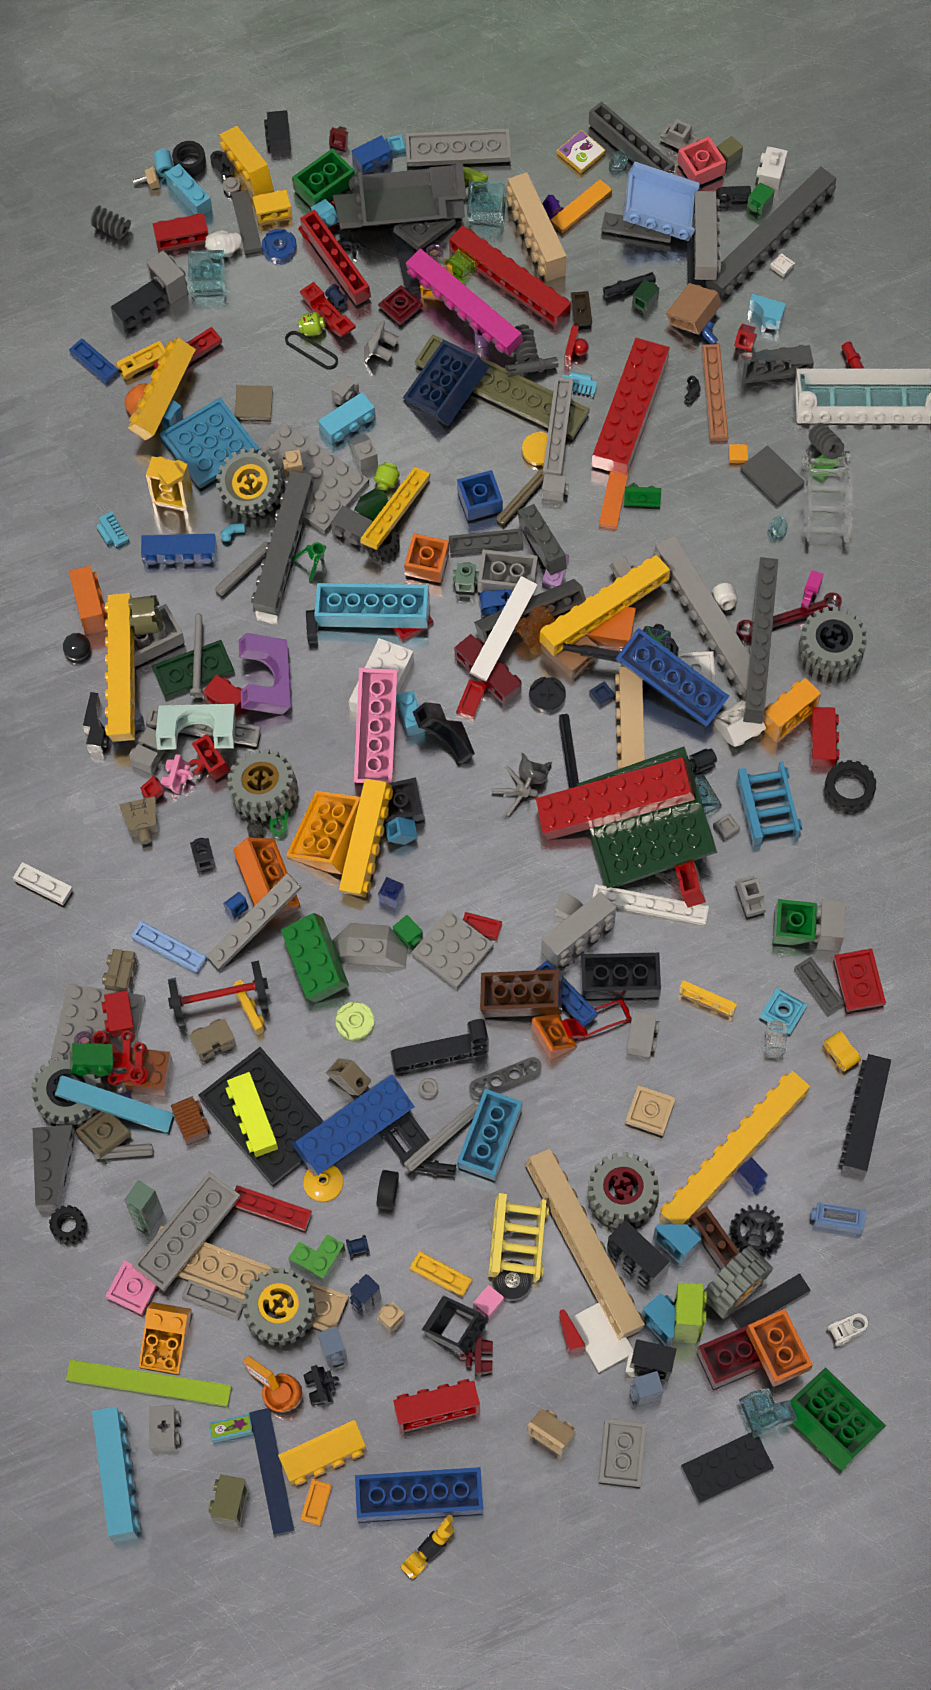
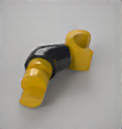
M447 1515L439 1527L427 1536L417 1550L419 1552L415 1550L401 1564V1569L410 1578L415 1579L428 1565L427 1561L438 1555L447 1545L448 1538L454 1533V1527L451 1525L453 1522L452 1515Z

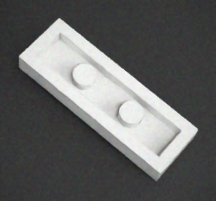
M23 862L13 876L15 882L61 905H64L73 890L72 886Z

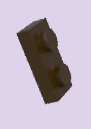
M589 291L571 292L574 326L592 325Z

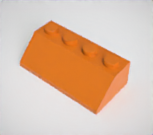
M246 838L233 849L253 903L256 905L288 873L276 841L271 838ZM297 895L277 914L299 907L300 902Z

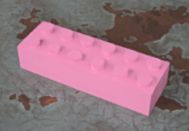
M359 668L354 783L364 784L365 779L392 783L397 670Z

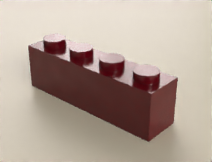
M470 634L454 647V654L471 671L484 644L478 637L475 638ZM496 662L486 682L478 678L483 684L487 685V688L504 705L522 690L520 678L509 672V668L503 662Z

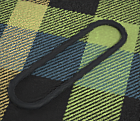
M290 331L286 334L285 341L289 346L325 368H333L337 365L338 358L334 353L298 331ZM292 333L300 335L332 355L336 360L335 363L331 366L323 364L288 341V336Z

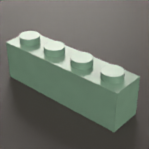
M138 1180L124 1201L127 1206L126 1209L132 1217L131 1220L134 1221L133 1225L142 1231L146 1229L150 1232L163 1214V1209L156 1191Z

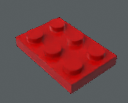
M872 948L834 955L833 958L847 1012L886 1004Z

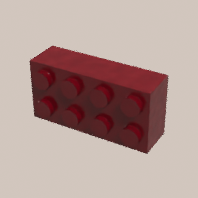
M747 1326L698 1346L697 1354L713 1389L764 1368L746 1332Z

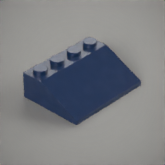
M443 340L403 399L435 420L449 426L489 367L479 356Z

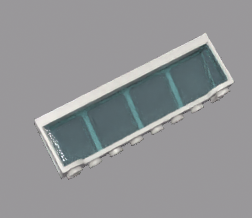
M796 369L797 423L931 424V369Z

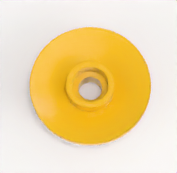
M332 1165L321 1174L313 1176L308 1169L303 1179L305 1192L315 1201L327 1202L333 1200L340 1194L343 1188V1176L340 1170ZM325 1177L327 1181L320 1183L319 1179Z

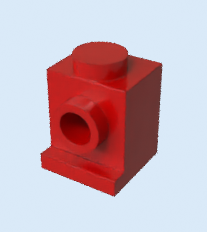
M742 323L738 329L734 347L752 351L753 344H755L757 334H755L756 327Z

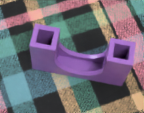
M245 633L238 640L239 657L261 661L266 664L273 674L274 685L267 687L248 684L241 690V708L283 715L292 705L287 640Z

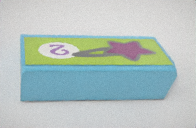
M250 1414L209 1423L212 1443L253 1435Z

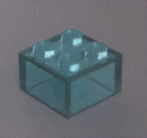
M469 181L467 203L469 223H504L506 201L504 181Z
M224 250L188 251L190 293L226 292Z

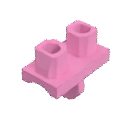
M175 755V758L168 759L165 765L166 770L170 772V776H163L160 783L164 788L171 789L175 794H180L182 785L186 784V780H192L194 774L189 771L190 766L188 762L184 761L181 755Z

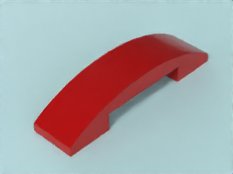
M315 282L300 290V294L313 312H318L320 317H324L325 325L335 334L343 337L356 328V325L346 315L343 316L325 298L324 292Z

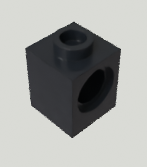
M197 838L190 842L197 870L215 866L209 838ZM200 850H206V851H207V852H206L205 854H203V855L198 854V852H199Z

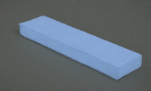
M140 921L131 935L133 940L195 974L199 973L207 960V956L143 921Z

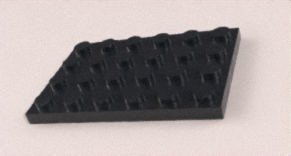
M261 1047L257 1048L198 1095L272 1185L303 1162L291 1143L323 1121ZM250 1072L278 1146L277 1150L255 1157L254 1152L250 1153L246 1144V1141L249 1140L247 1134H242L239 1126L242 1120L240 1116L236 1117L232 1107L235 1105L234 1099H229L225 1089L229 1087L227 1080Z

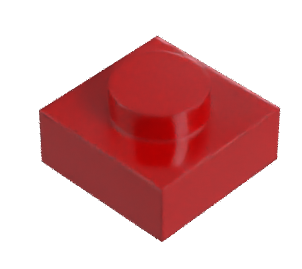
M152 776L140 787L145 798L155 796L157 800L165 793L159 779L155 776Z

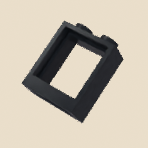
M443 1295L423 1326L422 1331L430 1339L467 1356L474 1347L481 1332L484 1331L488 1321L480 1312ZM454 1312L472 1319L458 1343L441 1335Z

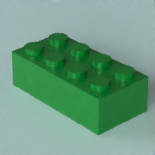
M312 913L281 929L306 999L317 1003L349 986L322 916Z

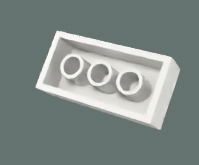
M379 638L365 668L397 670L396 695H398L414 662V653L412 650ZM358 683L349 699V708L356 713Z

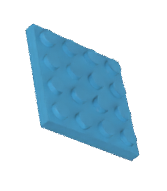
M221 398L216 399L160 433L161 439L177 460L188 464L190 477L199 489L214 481L217 474L222 473L219 467L220 465H226L224 461L226 457L229 460L233 458L231 453L236 451L237 454H241L240 449L244 448L248 452L250 448H255L257 452L260 450Z

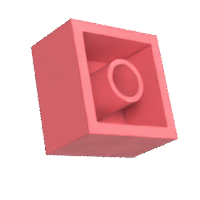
M710 136L679 149L678 163L689 180L702 185L725 174L726 161Z

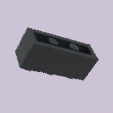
M153 279L112 305V316L125 331L128 328L134 327L142 319L148 318L156 310L165 307L168 304L167 294L156 280Z

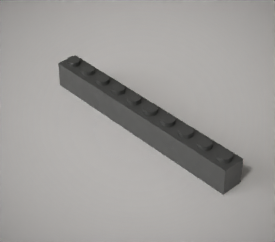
M820 166L721 262L720 273H717L716 280H706L705 287L717 291L721 299L726 294H730L737 283H741L749 271L752 272L760 261L765 260L768 253L772 249L775 250L780 241L790 235L794 227H799L802 220L806 216L809 217L817 205L820 206L824 202L825 197L835 191L837 178Z
M760 557L743 722L762 724L779 559Z

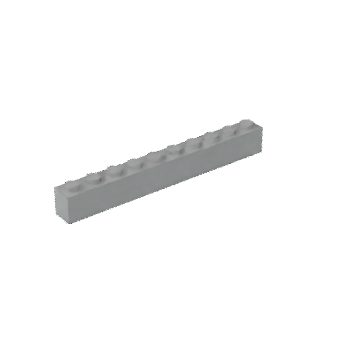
M671 536L655 544L653 556L657 555L669 567V578L672 581L673 589L679 592L681 602L689 608L691 618L699 624V630L703 636L707 637L711 650H715L719 663L725 666L729 679L734 680L738 693L745 698L749 653L676 537Z

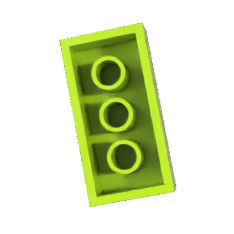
M678 1283L674 1298L675 1305H673L675 1307L673 1342L697 1344L698 1338L702 1337L704 1325L706 1324V1311H704L707 1301V1291H703V1284Z

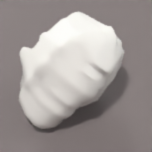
M217 230L206 237L205 247L212 257L231 258L234 252L240 248L242 238L236 232L228 233L227 231Z

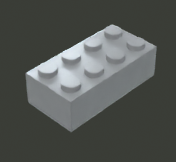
M600 891L542 938L541 953L556 969L560 965L565 966L571 960L570 957L575 953L577 955L585 949V945L590 941L591 943L595 942L600 937L601 932L604 930L608 931L614 926L616 907Z

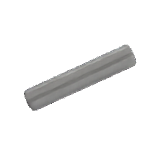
M152 1144L117 1146L101 1159L148 1156L153 1154ZM94 1153V1158H95V1159H100V1158Z

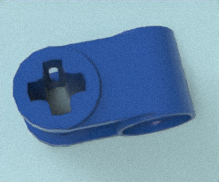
M504 589L481 592V613L494 614L503 610L507 603L506 600L510 598L513 591Z

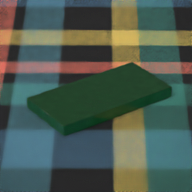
M222 640L202 646L200 686L210 683L216 675L222 678L235 673ZM194 650L152 665L153 672L165 699L193 688Z

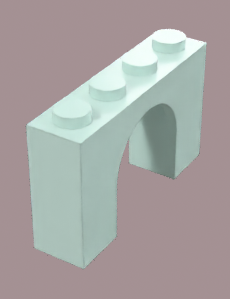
M159 705L156 728L157 750L177 749L179 732L192 724H204L213 729L214 748H234L235 705Z

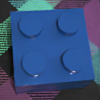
M492 470L457 479V491L468 521L503 511V500Z

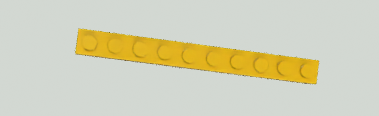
M793 1071L789 1075L784 1074L778 1081L779 1086L776 1089L771 1088L765 1095L767 1099L763 1103L758 1102L752 1109L754 1113L750 1117L745 1116L739 1123L741 1127L737 1131L732 1130L726 1137L728 1141L724 1145H718L713 1151L715 1155L710 1160L707 1158L700 1165L701 1170L697 1174L694 1172L687 1179L688 1184L684 1188L680 1187L673 1196L675 1198L671 1202L667 1201L661 1207L660 1219L666 1224H688L690 1217L701 1210L809 1092L810 1085Z

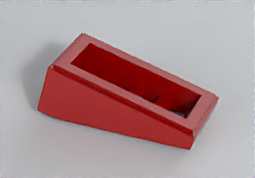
M564 1309L560 1310L559 1319L568 1353L584 1351L586 1346L567 1312Z

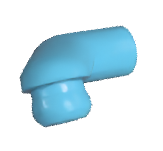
M244 523L228 525L220 533L222 541H230L231 534L245 532Z

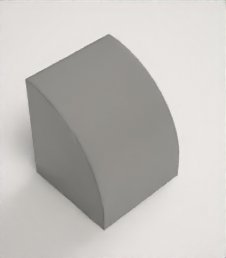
M562 892L555 908V916L567 919L582 907L583 904L577 898Z

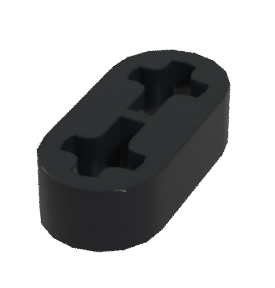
M214 151L210 155V160L222 180L234 177V167L225 153Z
M306 610L308 644L318 643L317 625L314 616L315 610Z

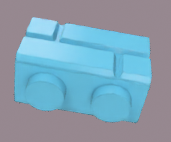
M414 690L396 695V704L405 727L406 735L413 736L425 732L424 729L418 727L413 715V711L419 707Z

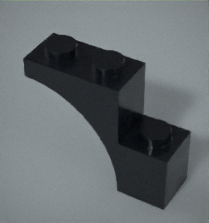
M424 702L413 711L418 727L440 738L451 750L457 763L463 764L475 754L461 721L447 720L441 704Z

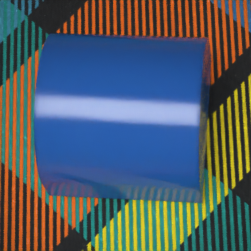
M237 892L223 903L225 909L233 918L249 907L246 898L240 892Z

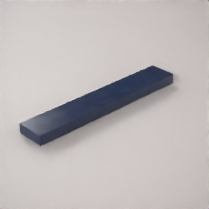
M270 1408L249 1412L273 1535L277 1536L294 1532Z

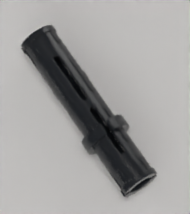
M653 272L626 281L620 280L613 285L603 287V294L605 298L618 294L623 295L627 291L637 289L644 279L656 283V278Z

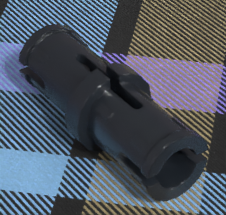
M435 1160V1162L423 1161L415 1168V1172L430 1173L433 1176L438 1174L455 1177L456 1171L450 1170H456L457 1164L439 1163L438 1160Z

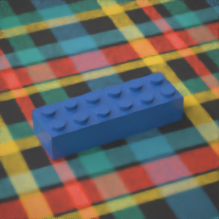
M640 628L634 632L615 658L616 661L705 727L709 725L729 698L727 693Z
M391 1074L291 1144L312 1175L317 1176L415 1106L394 1075Z
M481 1467L355 1475L358 1522L440 1517L449 1514L452 1516L483 1514Z

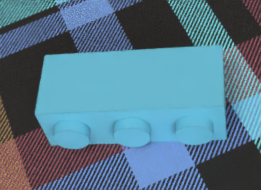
M180 164L165 172L167 186L193 214L204 213L205 215L212 210L209 195Z
M361 392L319 419V430L331 444L336 441L339 442L350 432L358 430L364 423L371 422L376 416L375 407L364 393Z

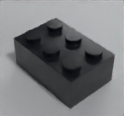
M626 1220L608 1237L607 1248H609L608 1252L615 1259L618 1257L623 1262L624 1268L630 1273L633 1271L638 1276V1281L645 1287L648 1285L652 1288L668 1272L670 1261Z

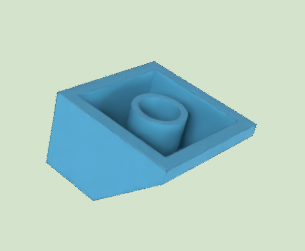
M658 1224L654 1230L653 1238L681 1265L699 1249L701 1243L700 1233L694 1227L690 1228L687 1224Z
M660 1293L643 1308L642 1316L644 1322L666 1346L671 1347L674 1338L675 1307L673 1305L675 1303L668 1295L664 1296Z

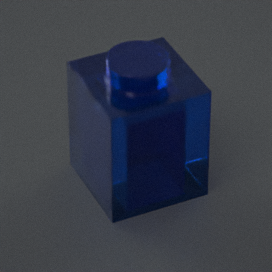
M386 877L378 892L379 902L397 909L405 893L404 884Z
M752 1157L736 1171L737 1178L751 1193L756 1189L758 1191L767 1184L768 1174Z

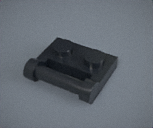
M409 1111L380 1131L381 1136L388 1140L400 1156L399 1160L402 1164L430 1140ZM395 1129L411 1148L408 1152L403 1149L392 1134V1131Z

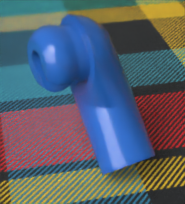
M711 321L702 330V335L710 344H715L718 339L710 330L714 327Z

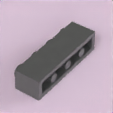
M535 504L518 510L519 525L548 573L553 575L567 569L566 555Z

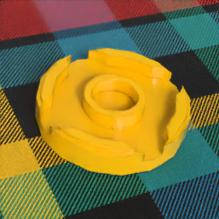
M532 433L523 441L522 454L529 464L544 466L547 433Z

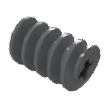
M100 205L95 207L91 216V225L94 228H98L100 231L103 230V232L109 233V235L115 236L117 239H122L131 226L129 219L125 222L124 217L119 219L118 214L113 216L112 211L107 213V209H102Z
M525 324L516 326L515 328L522 333L524 340L515 349L518 364L535 361L539 358V355L537 354L538 350L534 342V331Z
M817 423L810 429L808 434L809 441L826 458L836 459L843 453L844 444L826 424Z

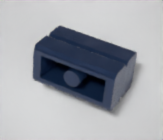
M367 1274L359 1280V1283L354 1284L350 1288V1304L358 1312L361 1310L366 1313L372 1307V1304H376L381 1299L380 1286Z

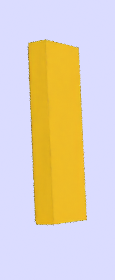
M682 981L679 990L680 994L730 1016L734 1015L737 1003L687 981Z
M421 1251L418 1252L410 1266L411 1271L462 1298L473 1281L472 1278Z

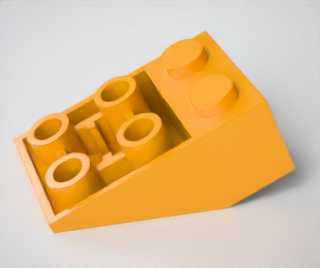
M151 1302L146 1312L139 1368L179 1374L192 1309Z

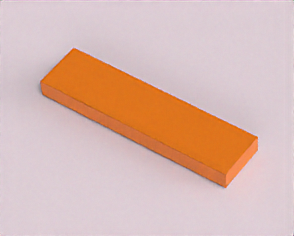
M629 469L627 475L610 470L599 527L617 530Z

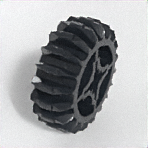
M756 1204L755 1210H753L751 1205H748V1212L741 1208V1214L736 1213L734 1215L736 1220H731L730 1223L734 1226L729 1229V1232L733 1233L730 1239L732 1241L737 1240L734 1245L736 1247L741 1246L739 1249L740 1253L748 1246H752L763 1258L766 1257V1252L769 1255H773V1249H779L777 1243L780 1244L783 1241L779 1237L784 1235V1231L780 1230L783 1228V1223H777L780 1217H773L774 1210H771L769 1213L766 1212L767 1206L760 1210L759 1204ZM754 1218H761L765 1221L757 1222ZM746 1221L749 1231L742 1237L740 1226ZM771 1227L773 1238L770 1242H767L765 1232ZM754 1228H756V1231L757 1229L761 1230L760 1235L753 1233ZM756 1241L762 1246L751 1245L748 1242Z

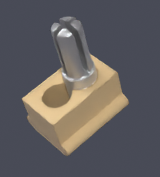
M152 166L146 169L145 175L134 178V185L147 181L151 190L160 188L161 185L155 167Z

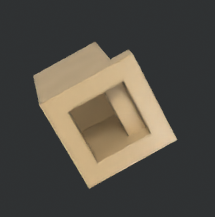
M299 449L285 452L286 459L282 460L285 477L290 475L291 470L303 473Z
M392 1302L390 1305L386 1304L379 1311L380 1315L376 1318L391 1333L405 1319V1313Z

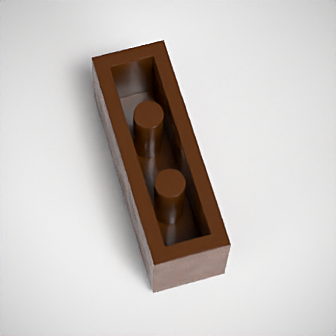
M707 1206L690 1217V1226L700 1233L702 1243L722 1270L740 1252Z

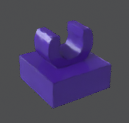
M548 195L542 203L550 220L564 209L559 205L560 201L556 200L554 195Z

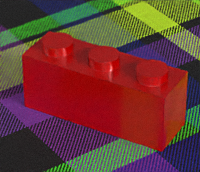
M204 213L152 223L158 251L205 242L206 237L209 235Z
M835 707L812 708V766L833 767L836 760H839L840 750L836 749V743H839V732H836V726L839 725V714H836Z

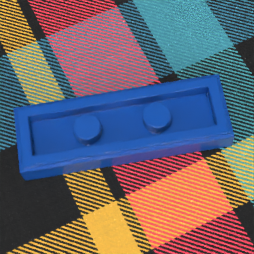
M81 338L69 349L74 357L106 384L119 374V370L84 339Z

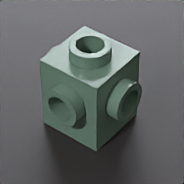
M470 562L457 563V570H453L452 579L456 581V591L474 592L475 582H478L479 571H476V564Z

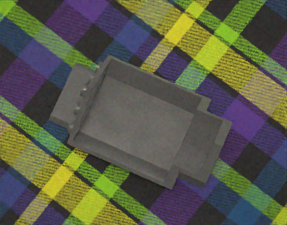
M463 162L454 163L451 166L362 175V172L359 171L349 179V188L353 190V194L333 195L340 229L465 217L463 199L466 198Z

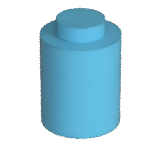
M159 149L153 155L158 176L166 177L165 172L173 168L171 153L169 150Z

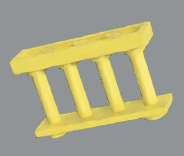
M499 1193L495 1198L488 1276L497 1277L503 1270L532 1274V1283H536L543 1276L544 1265H541L544 1223L545 1218L548 1217L549 1206H546V1199H542L538 1207L509 1203L506 1200L507 1194ZM512 1211L538 1215L537 1227L508 1223L505 1220V1213ZM513 1231L535 1234V1246L506 1242V1240H503V1232ZM507 1250L534 1254L533 1266L504 1262L501 1259V1253Z

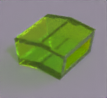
M458 249L452 256L446 259L445 265H451L453 274L462 279L475 268V261Z

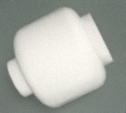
M720 583L712 590V596L721 610H730L736 605L738 597L732 584Z

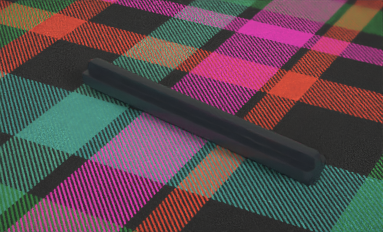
M561 714L559 715V723L570 789L577 787L576 784L579 783L569 715Z

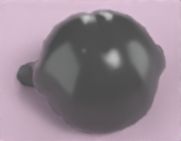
M521 753L522 760L519 764L520 777L524 781L531 777V784L543 783L547 779L548 768L552 762L545 764L528 760L524 753Z

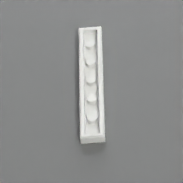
M522 576L520 577L477 657L470 674L485 682L487 681L538 584Z
M595 884L593 897L601 891L616 909L703 926L706 925L709 909L707 905L699 904L687 908L685 901L624 889L607 888L606 886Z

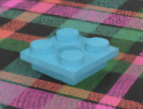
M776 988L759 1017L791 1034L805 1011L807 1004ZM785 1006L789 1009V1012L782 1014L778 1008Z

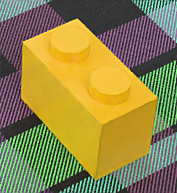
M287 189L252 197L258 224L292 217Z

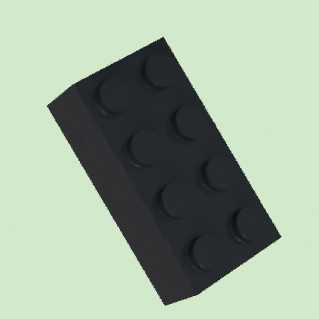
M659 952L581 954V995L584 999L660 997Z

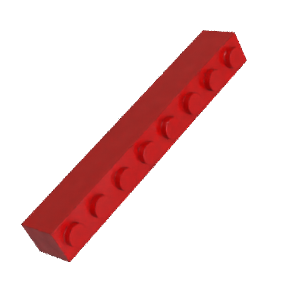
M462 225L449 238L450 250L555 326H558L571 313V303L566 297H562L552 287L545 285L540 278L531 275L526 268L517 265L512 258L506 257L498 248L492 247L484 238L478 237L473 230L467 229Z

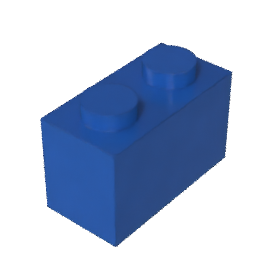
M382 135L352 150V161L359 171L362 172V175L371 173L376 168L387 165L393 160L392 149Z

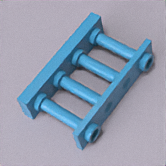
M783 761L779 762L778 771L750 775L747 774L746 768L738 769L737 779L753 844L760 845L763 837L767 834L793 830L794 837L799 838L800 830L803 829L802 822L796 815L788 783L789 770L787 767H784ZM780 778L782 788L757 793L751 791L750 785L752 783ZM783 795L785 797L786 805L762 810L755 807L756 800ZM789 813L791 823L768 827L760 826L759 820L761 817Z

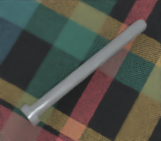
M200 613L195 615L193 688L190 689V696L193 698L203 696V690L200 689L203 616Z

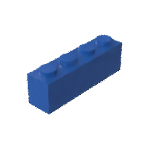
M215 534L141 535V557L143 564H191L193 562L207 564L216 562Z

